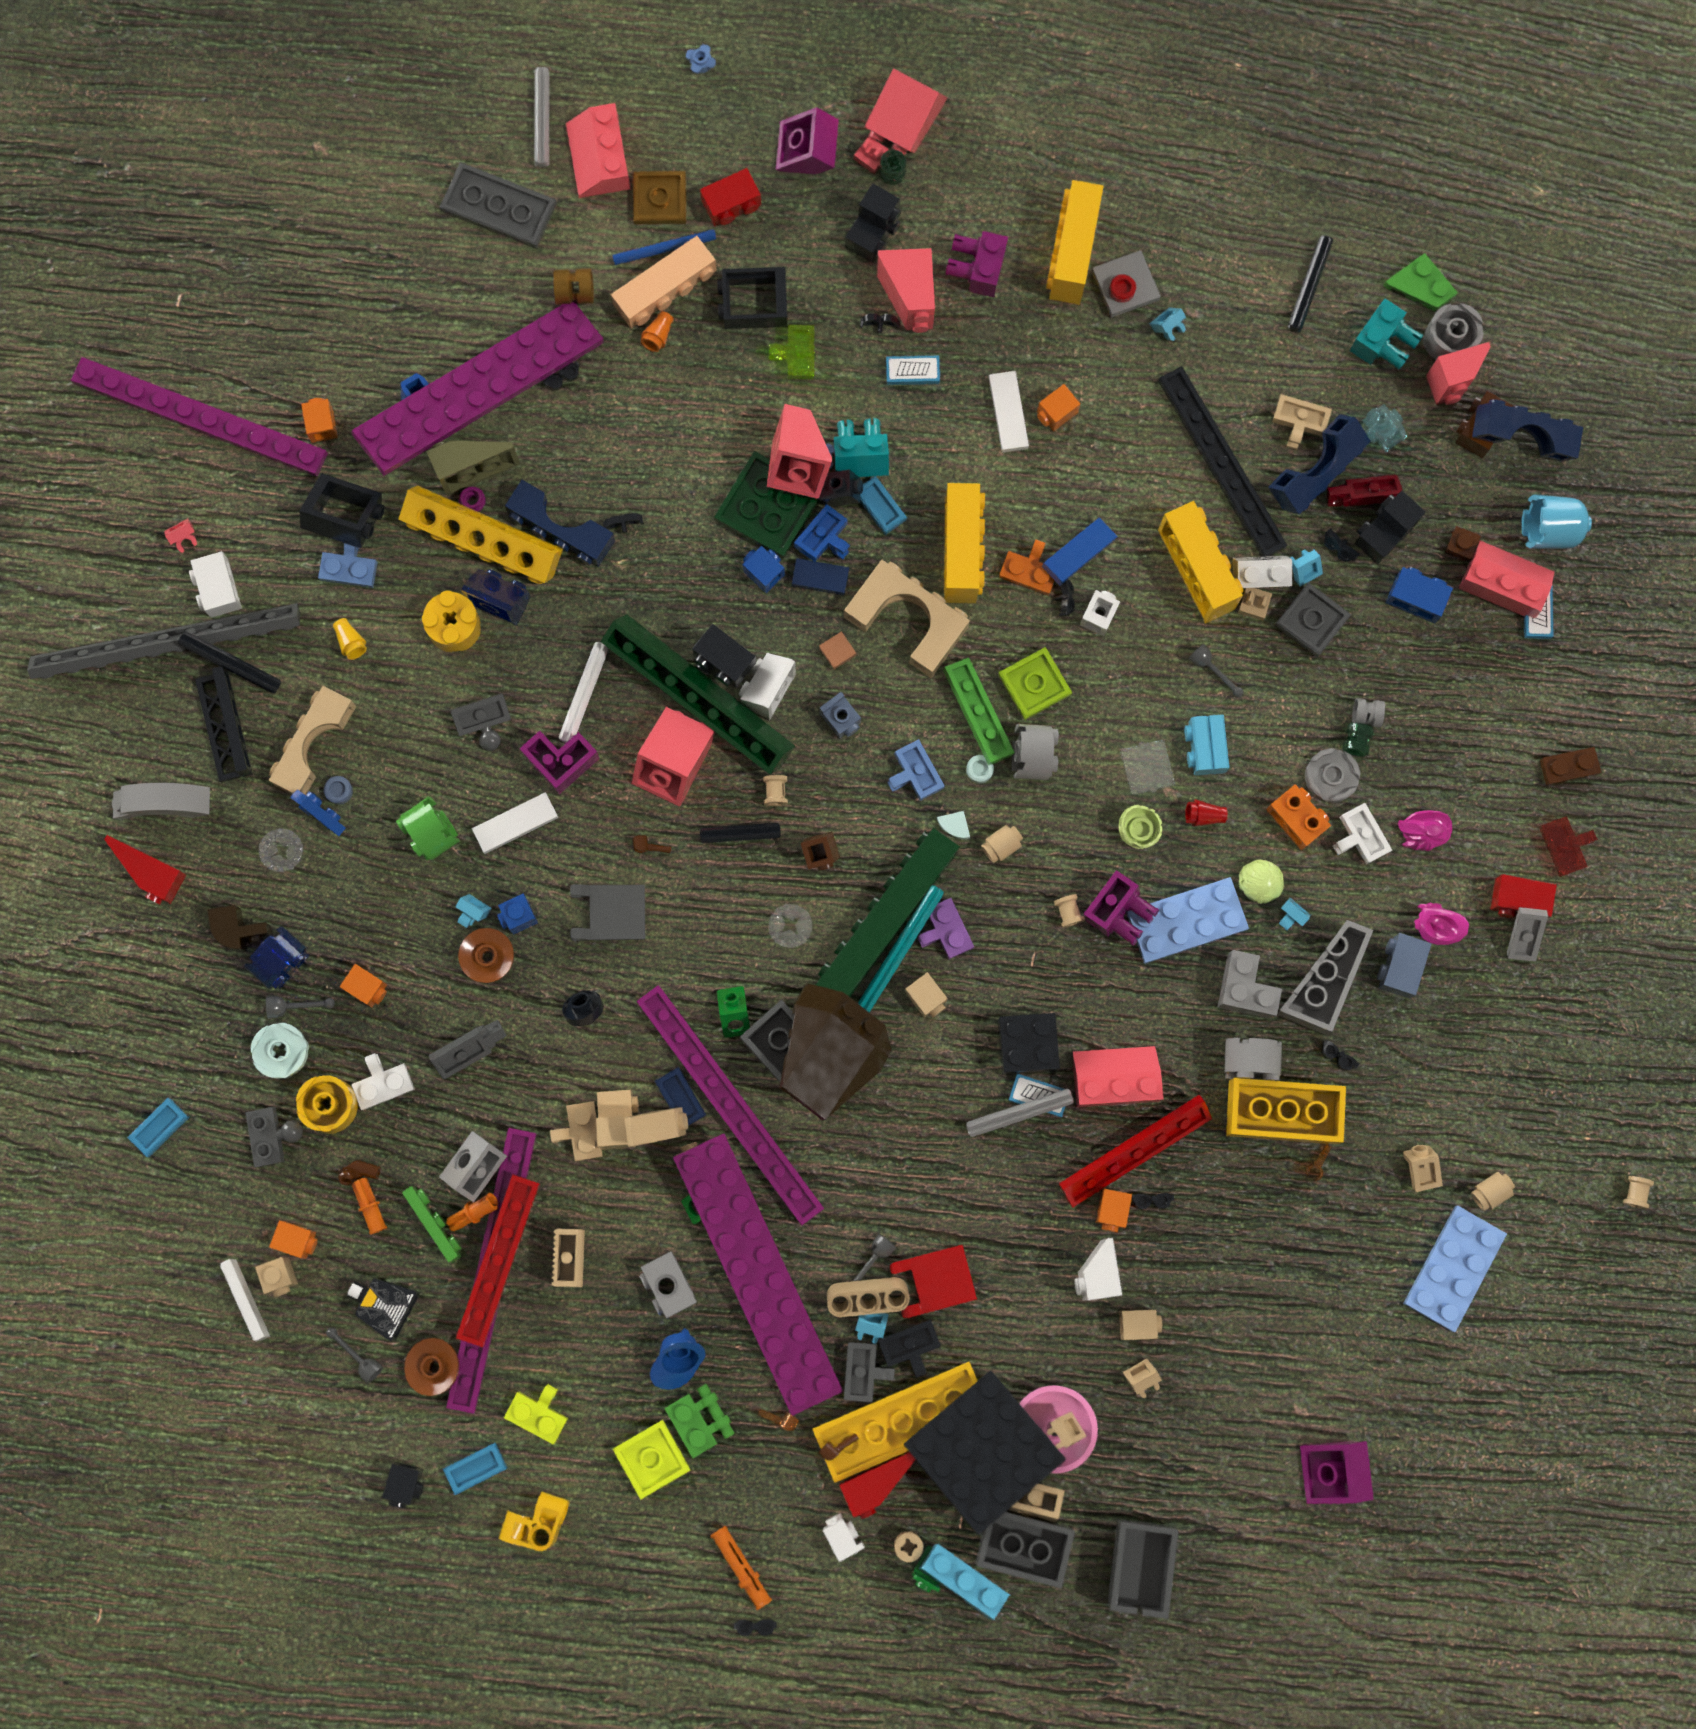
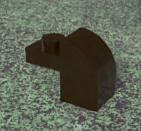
M236 905L208 909L212 935L220 944L232 951L247 952L246 941H248V944H260L265 942V938L273 937L272 926L266 922L244 926L242 909Z

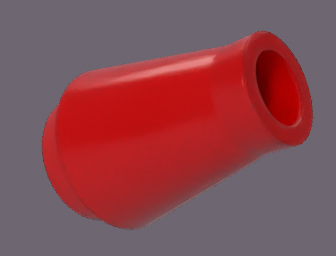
M1200 800L1188 802L1186 805L1185 820L1186 823L1192 824L1193 827L1226 823L1228 811L1226 807L1216 806Z

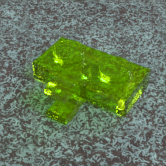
M788 325L787 345L769 344L770 361L787 359V379H814V325Z

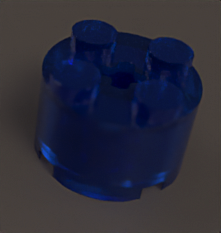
M283 926L277 929L280 933L275 938L270 935L249 958L253 963H246L244 965V968L269 990L273 987L281 989L291 978L288 974L293 967L300 968L310 957L306 953L308 948Z

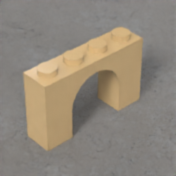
M881 560L845 608L844 618L866 633L880 612L891 603L909 601L921 607L929 619L930 628L910 656L909 663L932 678L968 629L970 620L967 619V614L957 607L952 609L945 604L946 600L941 595L935 592L931 594L923 588L924 585L914 577L909 579L901 573L902 570L893 562L886 563Z

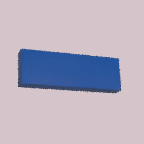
M1099 517L1046 560L1042 568L1060 586L1113 543L1118 536Z

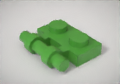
M707 1383L697 1389L702 1400L695 1403L689 1393L664 1408L692 1458L718 1444L712 1434L717 1430L721 1431L725 1439L735 1434L729 1424L731 1423L729 1416L724 1415L717 1403L719 1399L716 1393L711 1392ZM705 1407L708 1408L715 1421L710 1425H707L700 1412Z

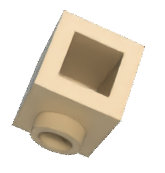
M281 1257L255 1267L264 1294H273L274 1297H278L291 1292L289 1287L298 1284L288 1257Z

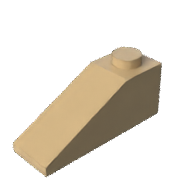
M682 1107L652 1111L624 1118L628 1147L686 1135V1130L688 1129L687 1115L683 1113Z

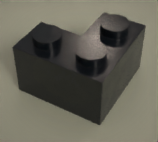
M872 183L859 204L858 218L845 236V248L872 263L875 257L878 256V250L886 249V240L889 235L894 236L900 226V198Z
M1403 490L1396 497L1391 494L1375 513L1377 518L1372 523L1366 521L1356 532L1360 536L1355 541V544L1377 565L1414 529L1426 513Z
M714 624L709 627L692 648L696 663L695 667L706 676L711 674L726 686L731 684L737 688L756 664L755 655Z

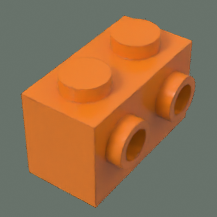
M1296 784L1266 809L1301 851L1331 826L1328 822V815L1321 808L1317 809L1311 803L1309 793L1302 787L1298 788Z

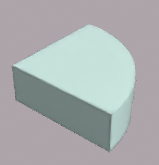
M964 811L937 817L939 826L946 833L958 839H970Z

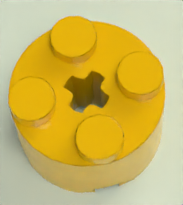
M443 591L428 602L422 615L423 626L429 638L436 647L445 652L467 650L479 638L481 630L479 615L473 603L460 593ZM456 619L457 621L454 625L452 623L448 624L450 620L454 621Z
M325 1075L309 1079L301 1086L296 1097L297 1114L302 1123L310 1129L327 1134H334L347 1128L354 1120L359 1106L352 1087L334 1076ZM325 1099L329 1100L332 1105L329 1110L324 1109L323 1101Z

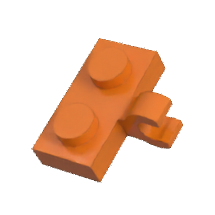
M1035 540L1029 558L1008 551L999 578L1049 596L1055 580L1042 568L1043 563L1039 562L1046 543Z

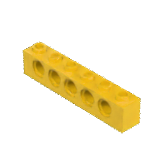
M418 485L407 491L398 519L405 522L406 526L410 529L424 530L430 533L433 539L449 541L455 544L454 547L464 552L472 551L478 554L480 559L491 563L497 562L503 565L505 570L512 573L520 572L528 576V580L537 584L546 583L553 578L563 551L558 546ZM428 509L434 513L435 521L428 517ZM452 520L459 524V532L453 529ZM476 531L483 534L484 542H480L477 539ZM501 541L507 544L508 553L502 551L500 547ZM525 552L532 556L533 564L526 561L524 557Z

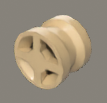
M904 1531L896 1537L894 1549L896 1555L902 1561L913 1562L921 1556L923 1543L915 1532Z

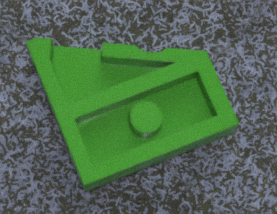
M1425 253L1389 278L1383 285L1388 290L1393 288L1406 294L1405 298L1414 302H1420L1424 307L1433 311H1437L1458 293Z

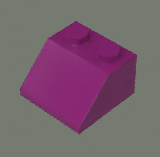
M816 107L780 121L776 170L779 172L816 175L835 168L839 119Z
M1367 1441L1300 1446L1306 1504H1355L1374 1500Z

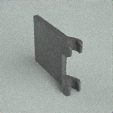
M571 885L570 895L572 898L590 897V929L572 928V941L645 940V885Z

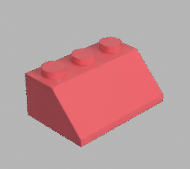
M615 103L589 107L566 123L579 198L631 190Z
M1480 540L1458 589L1524 617L1527 615L1536 618L1542 611L1551 590L1555 572Z
M1155 1046L1072 1052L1076 1107L1150 1103L1163 1100L1161 1069Z

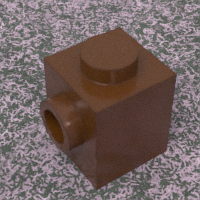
M833 831L806 838L800 843L808 869L818 867V871L831 868L834 866V862L840 858Z

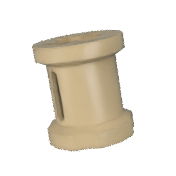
M764 776L763 782L766 783L764 805H787L788 799L785 798L787 776Z
M1077 894L1065 896L1054 901V905L1058 906L1063 920L1061 923L1062 928L1074 926L1085 921L1084 916L1080 914L1076 902L1078 899Z
M1628 1176L1630 1185L1627 1198L1623 1200V1204L1640 1209H1649L1647 1200L1650 1187L1654 1185V1181L1642 1177Z

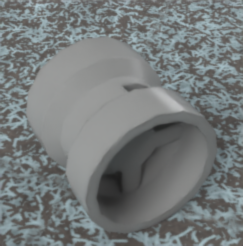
M1356 698L1352 712V724L1362 726L1365 723L1370 724L1372 727L1381 728L1385 715V702L1379 700L1367 702L1365 699Z

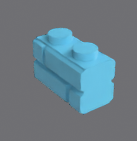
M1224 715L1191 717L1188 725L1184 727L1186 742L1190 741L1191 752H1187L1188 767L1193 768L1195 776L1226 773L1229 769Z

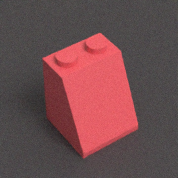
M893 68L865 127L871 130L869 134L871 137L881 142L885 138L894 142L892 148L905 155L907 151L915 153L945 104L947 97Z
M932 249L878 250L877 277L905 329L913 330L916 333H923L928 331V329H933L935 300Z
M784 404L772 441L767 487L819 499L832 463V457L811 410Z
M666 707L638 752L631 784L680 807L711 747L715 731L703 722L693 720L680 711H674Z

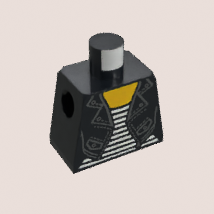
M374 1278L369 1287L354 1281L347 1297L360 1303L355 1315L392 1342L397 1340L421 1292Z

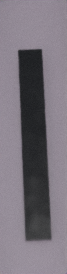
M1181 366L1159 377L1158 382L1260 556H1272L1284 550L1288 546L1184 368Z

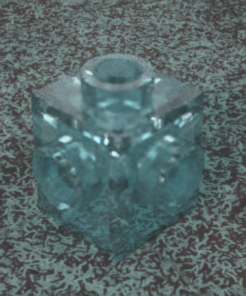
M1385 404L1379 408L1372 409L1366 415V418L1362 420L1366 427L1365 432L1371 443L1377 442L1385 453L1407 437L1405 429L1401 424L1403 422L1402 417L1395 409L1390 411Z

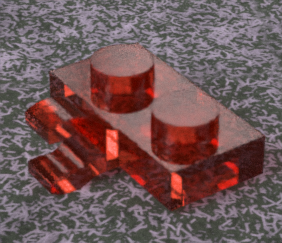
M1567 816L1539 827L1559 877L1588 867L1580 847L1598 840L1594 830L1575 836Z

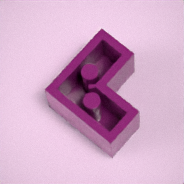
M541 731L537 732L519 748L522 755L559 795L600 759L597 751L579 732L559 750Z

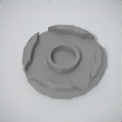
M1335 748L1321 750L1311 758L1306 767L1305 780L1308 789L1315 797L1324 802L1336 803L1344 801L1355 792L1360 780V769L1351 754Z

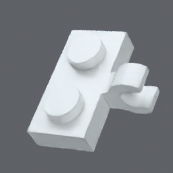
M1366 803L1339 817L1350 836L1336 842L1332 846L1337 855L1356 846L1367 865L1392 851Z
M378 1054L364 1057L372 1076L351 1084L362 1111L415 1090L405 1064L384 1071Z

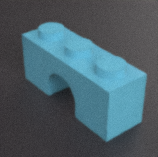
M939 1544L933 1545L918 1568L940 1585L959 1595L968 1605L991 1620L995 1619L1009 1597L1007 1592Z

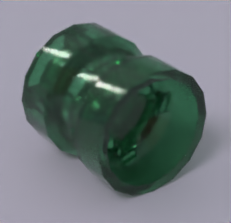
M888 150L881 156L880 177L888 185L901 183L906 174V157L899 150Z
M1348 723L1346 729L1348 737L1343 742L1342 751L1353 756L1367 757L1370 751L1369 740L1373 738L1375 729L1362 723Z

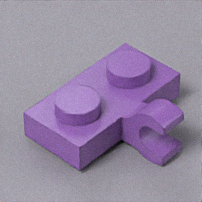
M951 898L938 903L930 915L929 920L934 929L920 934L917 938L922 948L939 940L948 960L974 948Z

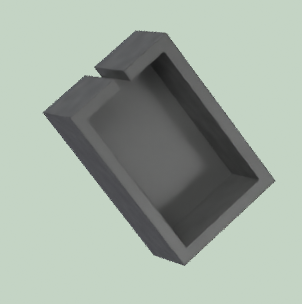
M1117 1519L1107 1607L1111 1611L1137 1614V1608L1134 1605H1138V1611L1142 1615L1168 1619L1178 1529L1172 1526Z

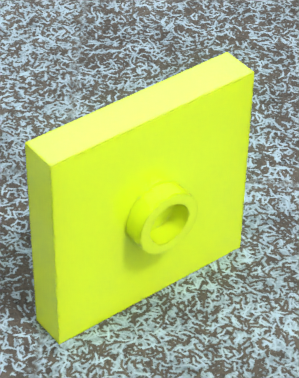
M664 1420L659 1421L613 1448L640 1500L691 1470Z

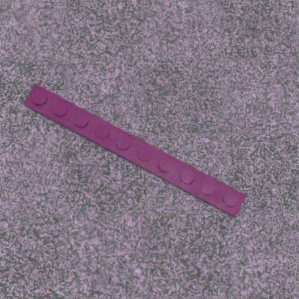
M81 357L71 378L72 383L315 477H318L328 454L322 448Z
M659 985L636 1002L799 1223L804 1225L824 1210V1207Z
M508 1128L503 1150L507 1157L500 1165L494 1190V1196L498 1200L499 1208L489 1213L474 1284L512 1174L525 1179L528 1177L537 1136L536 1133ZM499 1305L484 1347L461 1340L458 1352L459 1373L456 1381L450 1388L446 1408L476 1413Z

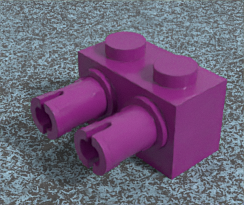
M986 231L982 232V236L978 240L955 234L951 251L974 255L976 260L970 264L949 258L945 275L967 279L968 283H970L969 292L994 298L1008 237Z
M1116 870L1085 911L1084 917L1086 922L1106 936L1115 932L1134 946L1137 943L1136 939H1140L1143 931L1123 919L1125 913L1131 910L1150 924L1154 920L1153 916L1156 917L1159 909L1140 897L1139 885Z

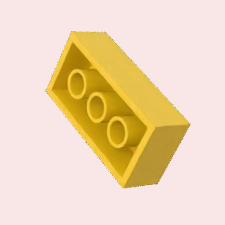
M1072 180L1071 188L1065 189L1046 289L1051 290L1049 296L1051 300L1078 305L1081 303L1104 185Z
M947 483L944 545L945 603H976L977 596L982 595L984 571H979V569L983 568L985 545H980V543H983V535L985 533V519H980V517H983V509H985V493H980V484Z
M1192 501L1166 513L1158 528V532L1204 622L1208 623L1235 610L1243 596V587L1239 579H1234L1230 572V561L1225 554H1221L1218 548L1219 541L1214 531H1209L1205 523L1207 518L1203 509L1197 507L1195 502Z
M1233 1078L1229 1080L1226 1136L1324 1144L1344 1143L1346 1086Z

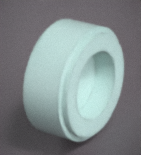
M984 755L972 757L966 767L967 776L975 783L987 782L992 777L994 765L988 766Z

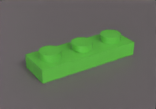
M413 1186L403 1191L402 1194L448 1263H454L462 1256L459 1253V1250L462 1249L461 1245L454 1235H447L443 1229L446 1223L437 1211L433 1213L427 1205L431 1201L422 1188L417 1190Z

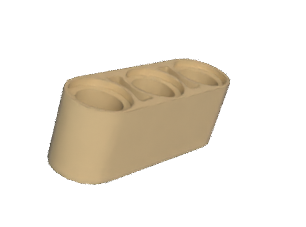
M897 1277L836 1283L830 1286L827 1291L828 1310L836 1317L898 1312L905 1309L909 1304L907 1284L904 1280ZM893 1291H901L903 1293L898 1298L889 1296ZM867 1293L873 1294L875 1296L872 1300L864 1301L861 1299V1297ZM843 1296L846 1298V1301L837 1304L833 1302V1299Z

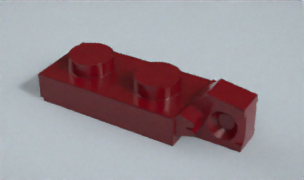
M1397 474L1345 480V484L1339 485V487L1327 488L1326 501L1328 507L1383 503L1391 494L1396 497L1403 489Z

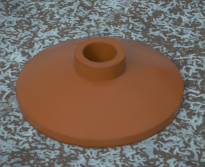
M481 928L471 932L462 941L458 953L459 964L463 972L472 980L480 983H492L503 978L511 969L514 961L513 946L502 932L492 928ZM486 952L492 953V959L489 962L483 961V955Z
M428 1338L416 1343L409 1351L404 1365L408 1384L413 1390L425 1396H436L446 1392L454 1384L459 1373V1359L455 1349L448 1342L438 1338ZM435 1362L439 1364V1370L436 1373L432 1370V1365Z

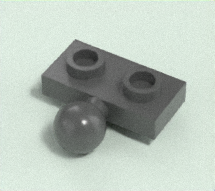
M503 693L450 710L459 736L481 730L479 744L486 751L496 750L501 743L500 735L492 730L491 726L511 720Z
M276 1107L245 1112L254 1168L285 1162L281 1139L289 1143L300 1140L303 1135L301 1124L290 1120L279 1128Z

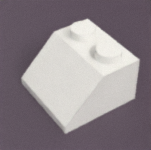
M767 653L763 660L761 658L757 660L752 670V673L755 675L750 683L747 681L744 683L739 696H741V704L770 721L793 681L796 669L795 661L792 659Z
M1113 1238L1101 1240L1078 1271L1079 1278L1074 1279L1077 1295H1082V1300L1122 1295Z

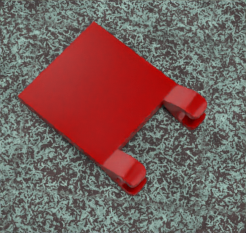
M963 1244L894 1262L889 1266L892 1274L911 1270L920 1303L907 1306L901 1310L903 1318H910L977 1300Z

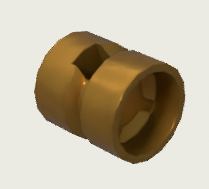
M569 269L554 270L553 283L556 305L571 304L573 300H576L578 304L594 303L592 269H576L575 273H571ZM573 281H579V292H574Z

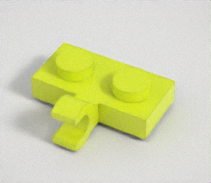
M549 1384L545 1386L538 1401L521 1392H517L504 1416L508 1421L553 1445L556 1443L568 1420V1417L549 1408L558 1389Z

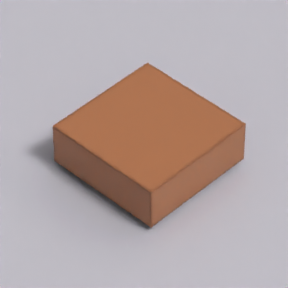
M842 631L819 646V649L834 670L856 656L855 650Z

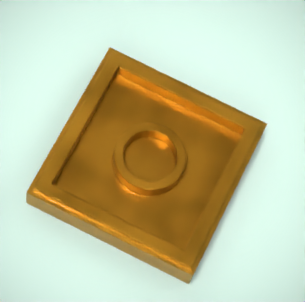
M633 171L634 225L686 224V171Z

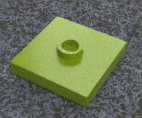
M1046 647L998 673L1024 720L1072 695L1071 689Z

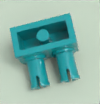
M1384 298L1355 339L1349 351L1372 365L1376 358L1379 359L1381 357L1400 370L1409 355L1390 344L1389 339L1395 336L1414 350L1424 335L1404 323L1405 320L1403 318L1407 312Z
M871 418L866 419L863 423L865 435L854 436V423L852 420H847L846 427L844 426V420L837 423L838 437H834L835 472L851 470L859 477L889 475L887 434H881L879 419L873 418L874 425H871Z

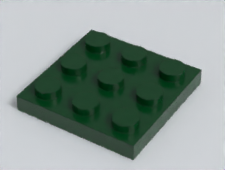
M754 451L715 514L714 521L762 546L766 550L771 549L784 559L819 499L767 487L770 459Z

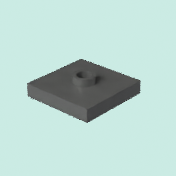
M1308 582L1275 626L1318 658L1351 614Z

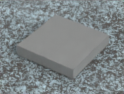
M1141 250L1092 268L1091 272L1111 318L1160 300L1161 296ZM1120 274L1132 277L1136 283L1134 297L1125 303L1116 302L1109 294V286L1112 279Z

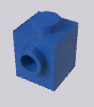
M761 546L757 551L751 550L743 559V572L765 593L785 576V568L779 563L781 561L780 558L771 549L766 551Z
M524 894L498 905L501 913L497 914L503 929L509 928L513 935L538 923Z

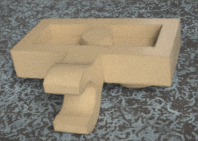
M1281 394L1272 422L1292 428L1287 447L1297 450L1303 432L1323 437L1322 432L1327 428L1332 409Z
M594 1101L566 1106L570 1128L551 1130V1142L572 1140L575 1162L603 1157L602 1149L597 1145V1116Z

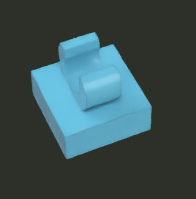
M1169 307L1149 324L1154 332L1163 333L1167 340L1174 341L1175 337L1172 334V329L1176 327L1178 332H1185V325L1181 321L1186 316L1181 308Z
M1302 550V557L1297 560L1290 557L1292 559L1294 580L1300 587L1323 574L1321 557L1315 550L1311 552Z
M470 894L461 897L455 906L463 912L457 922L466 928L469 925L472 926L475 920L479 922L487 918L492 910L491 907Z
M1289 897L1281 908L1287 914L1280 920L1279 924L1286 930L1295 921L1303 926L1311 915Z
M889 1314L859 1315L855 1330L858 1331L857 1338L862 1340L864 1333L873 1335L872 1343L876 1344L879 1337L883 1338Z

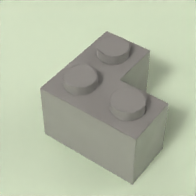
M1232 950L1227 955L1217 1008L1273 1019L1278 1013L1282 989L1255 983L1260 959L1259 955Z

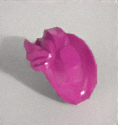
M1418 811L1411 814L1405 820L1398 821L1399 829L1406 839L1402 846L1412 848L1413 850L1430 851L1435 847L1445 844L1452 834V821L1450 817L1440 811Z
M1430 902L1417 906L1421 909V912L1419 913V918L1414 920V928L1419 931L1422 938L1427 942L1436 945H1449L1461 941L1468 934L1469 923L1459 913L1443 909L1441 904L1438 903L1433 904Z

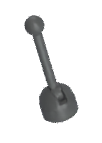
M1204 643L1201 644L1188 659L1194 665L1200 667L1207 665L1233 690L1235 697H1241L1244 693L1243 689L1236 687L1211 662L1212 654L1210 649Z
M278 996L266 997L267 1018L281 1017L287 1009L324 1006L327 1009H331L335 1005V1001L332 998L316 1002L286 1003L284 999Z
M879 1233L872 1243V1257L853 1281H860L877 1258L888 1257L896 1249V1246Z
M329 1327L326 1330L327 1337L336 1340L359 1363L358 1374L367 1384L372 1382L381 1373L384 1367L375 1359L368 1358L363 1360L337 1334L336 1328Z

